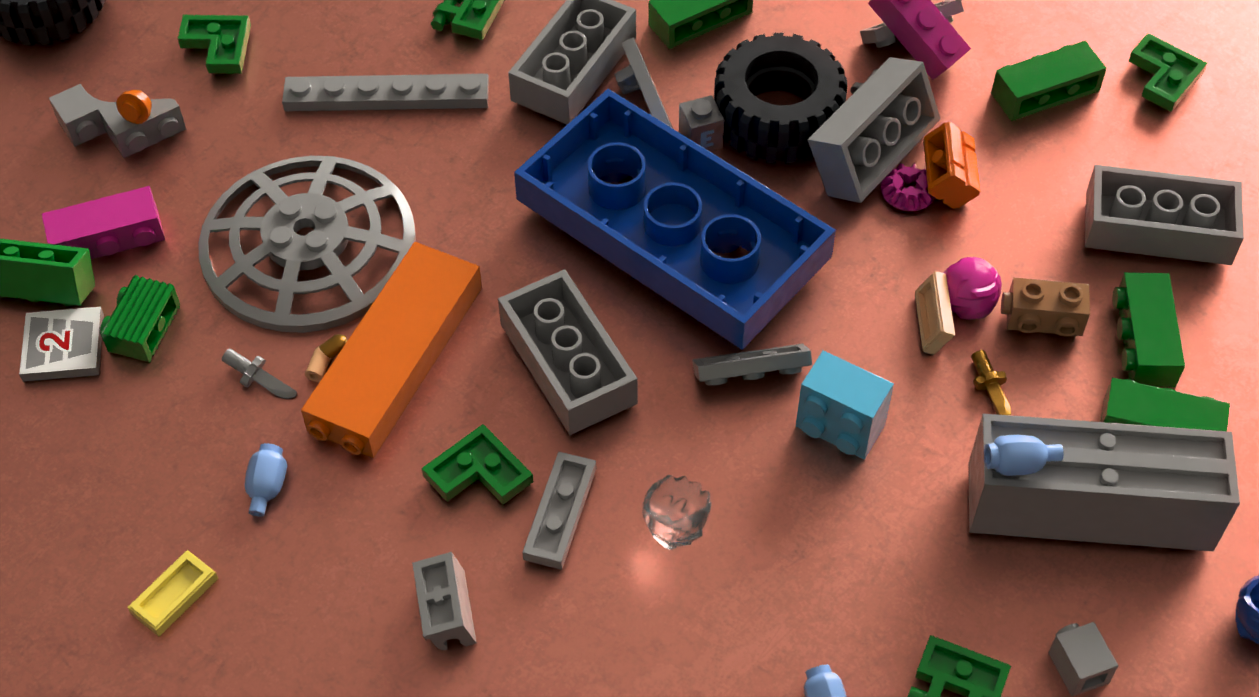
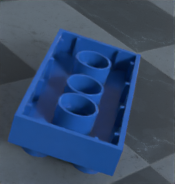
M610 89L603 92L514 172L516 199L742 350L832 258L836 233L834 228ZM629 176H631V177L634 178L633 180H631V181H629V182H627V183H623V184H610V183H606V182H612V183H613V182H620V181H623V180L627 179ZM739 247L749 252V254L734 259L720 257L713 253H730Z

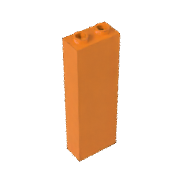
M414 242L302 407V416L309 434L322 441L328 439L338 443L352 454L359 455L362 453L374 458L481 291L480 266Z

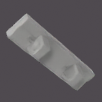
M634 37L622 42L621 44L630 64L614 74L620 90L623 94H627L641 89L650 110V115L673 128Z

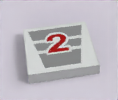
M89 307L26 313L19 373L22 381L99 375L102 346L100 327L104 319L102 308Z

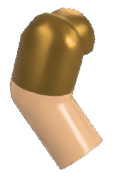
M336 334L315 349L305 372V376L309 380L314 382L321 381L330 361L340 353L348 341L346 335Z

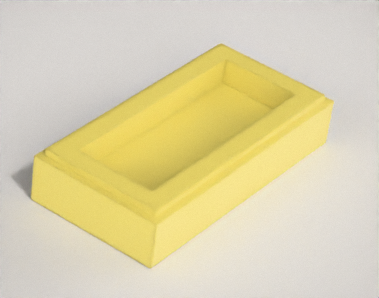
M186 550L127 608L130 614L159 637L218 580V576L214 570L190 551Z

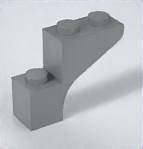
M81 84L49 98L59 124L74 147L107 133L122 157L125 158L186 129L180 107L171 98L151 99V115L142 124H134L127 121L119 113L116 102H106L94 98L86 92Z

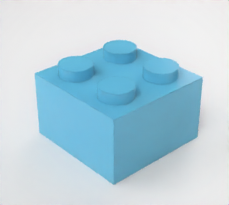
M823 350L801 384L796 427L802 429L810 437L821 438L835 445L845 454L856 455L865 460L885 427L894 383Z

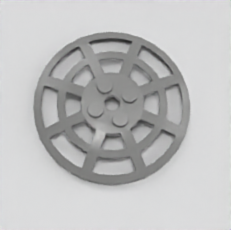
M334 156L295 157L271 163L249 173L235 182L220 196L210 209L201 229L198 242L199 262L207 286L213 296L226 310L243 321L261 328L280 332L304 333L330 329L364 316L410 247L416 242L413 215L407 200L399 188L385 175L367 165L350 159ZM319 166L316 173L292 174L274 181L269 178L273 174L290 169ZM335 167L351 170L371 178L382 186L364 191L352 181L332 175ZM312 181L308 193L288 197L280 189V187L292 183ZM327 183L343 187L354 195L336 202L324 196L323 193ZM252 184L259 187L242 203L234 217L217 219L226 205L240 192ZM265 195L275 204L264 217H246L252 206ZM394 197L402 214L404 229L402 240L381 234V218L374 203L375 201ZM364 206L369 216L370 229L350 227L346 213ZM305 227H310L314 229L307 235L296 234L300 229ZM260 230L263 243L244 255L240 245V231ZM229 231V247L235 263L217 277L209 257V234L212 232ZM348 241L364 243L365 246L350 264L344 266L338 256L344 251ZM377 247L398 253L396 261L388 273L372 289L363 294L352 277L368 264L375 254ZM269 256L275 263L285 267L282 280L268 276L254 266ZM326 266L331 273L329 276L316 280L297 281L300 270H311ZM244 274L259 286L279 292L275 312L262 310L247 304L233 295L227 288ZM339 285L350 300L349 303L323 312L290 314L294 294L316 293Z

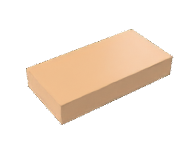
M937 271L932 273L914 291L923 352L933 355L955 336L946 274Z

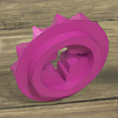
M900 162L897 168L893 169L881 181L880 189L882 196L895 208L905 211H917L928 207L935 200V197L928 193L926 169H918L915 163L911 167H905ZM904 182L906 184L916 182L915 188L909 186L908 188L903 189Z

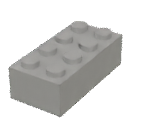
M566 0L508 72L511 101L562 123L569 124L583 109L624 55L625 51L621 43L633 37L636 39V9L614 0Z
M889 57L808 139L828 196L861 203L940 120L924 62Z
M1094 165L1086 191L1085 248L1225 265L1233 264L1244 239L1242 182Z
M565 269L498 298L502 328L569 435L638 404L637 377Z

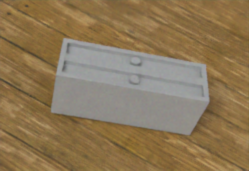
M983 414L968 463L969 533L1214 551L1240 505L1232 432ZM1028 435L1040 439L1045 445L1061 444L1064 457L1062 461L1046 462L1044 467L1036 473L1007 476L998 473L995 469L986 468L984 447L986 444H993L994 440L999 436Z

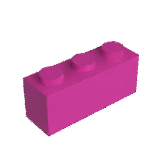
M870 0L868 2L870 7L916 61L924 62L926 72L932 80L945 72L971 49L931 0Z
M150 186L41 213L48 244L88 248L91 259L113 255L117 252L165 240L158 209Z

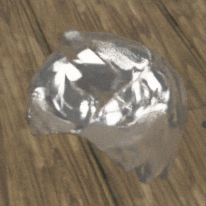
M667 475L662 480L660 479L654 483L646 493L642 503L643 519L654 538L668 550L691 545L693 541L701 538L702 530L707 523L711 511L710 492L707 490L702 491L699 482H690L686 476L676 478L673 475Z

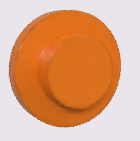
M125 91L117 98V109L127 121L134 124H142L150 117L152 103L149 97L142 91Z

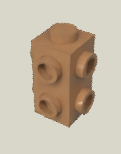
M1013 277L1010 291L1003 292L1001 300V314H1007V329L1019 330L1025 333L1041 332L1059 334L1061 336H1083L1090 316L1089 284Z

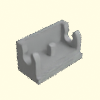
M448 552L412 563L422 632L425 640L430 639L441 650L448 649L447 640L459 639L460 643L465 646L476 644L465 570L454 554Z

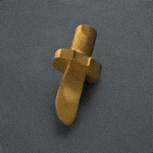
M984 350L974 352L971 358L979 374V377L973 380L976 390H987L997 415L1011 416L1010 405L1000 385L1007 382L1006 373L993 370Z

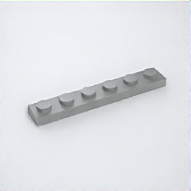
M488 74L285 77L282 104L284 111L488 108L489 78Z

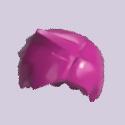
M978 257L961 258L943 272L947 277L951 310L960 319H982L993 311L1001 295L1002 282L997 270L986 260Z

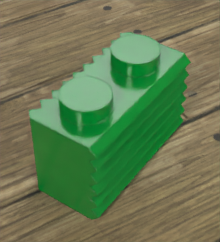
M134 275L128 287L120 289L117 296V306L112 315L106 316L101 323L100 335L107 351L150 362L152 356L155 355V350L158 349V344H161V339L164 338L165 332H167L168 327L171 325V321L174 320L177 309H180V301L175 287L170 283H160L157 280L153 281L150 278H140Z

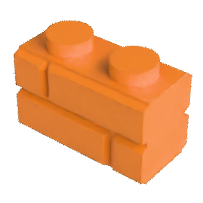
M945 122L925 135L923 144L928 193L938 200L942 199L943 203L953 209L960 208L979 196L981 191L977 156L975 153V139L966 132H961L960 128L951 122Z

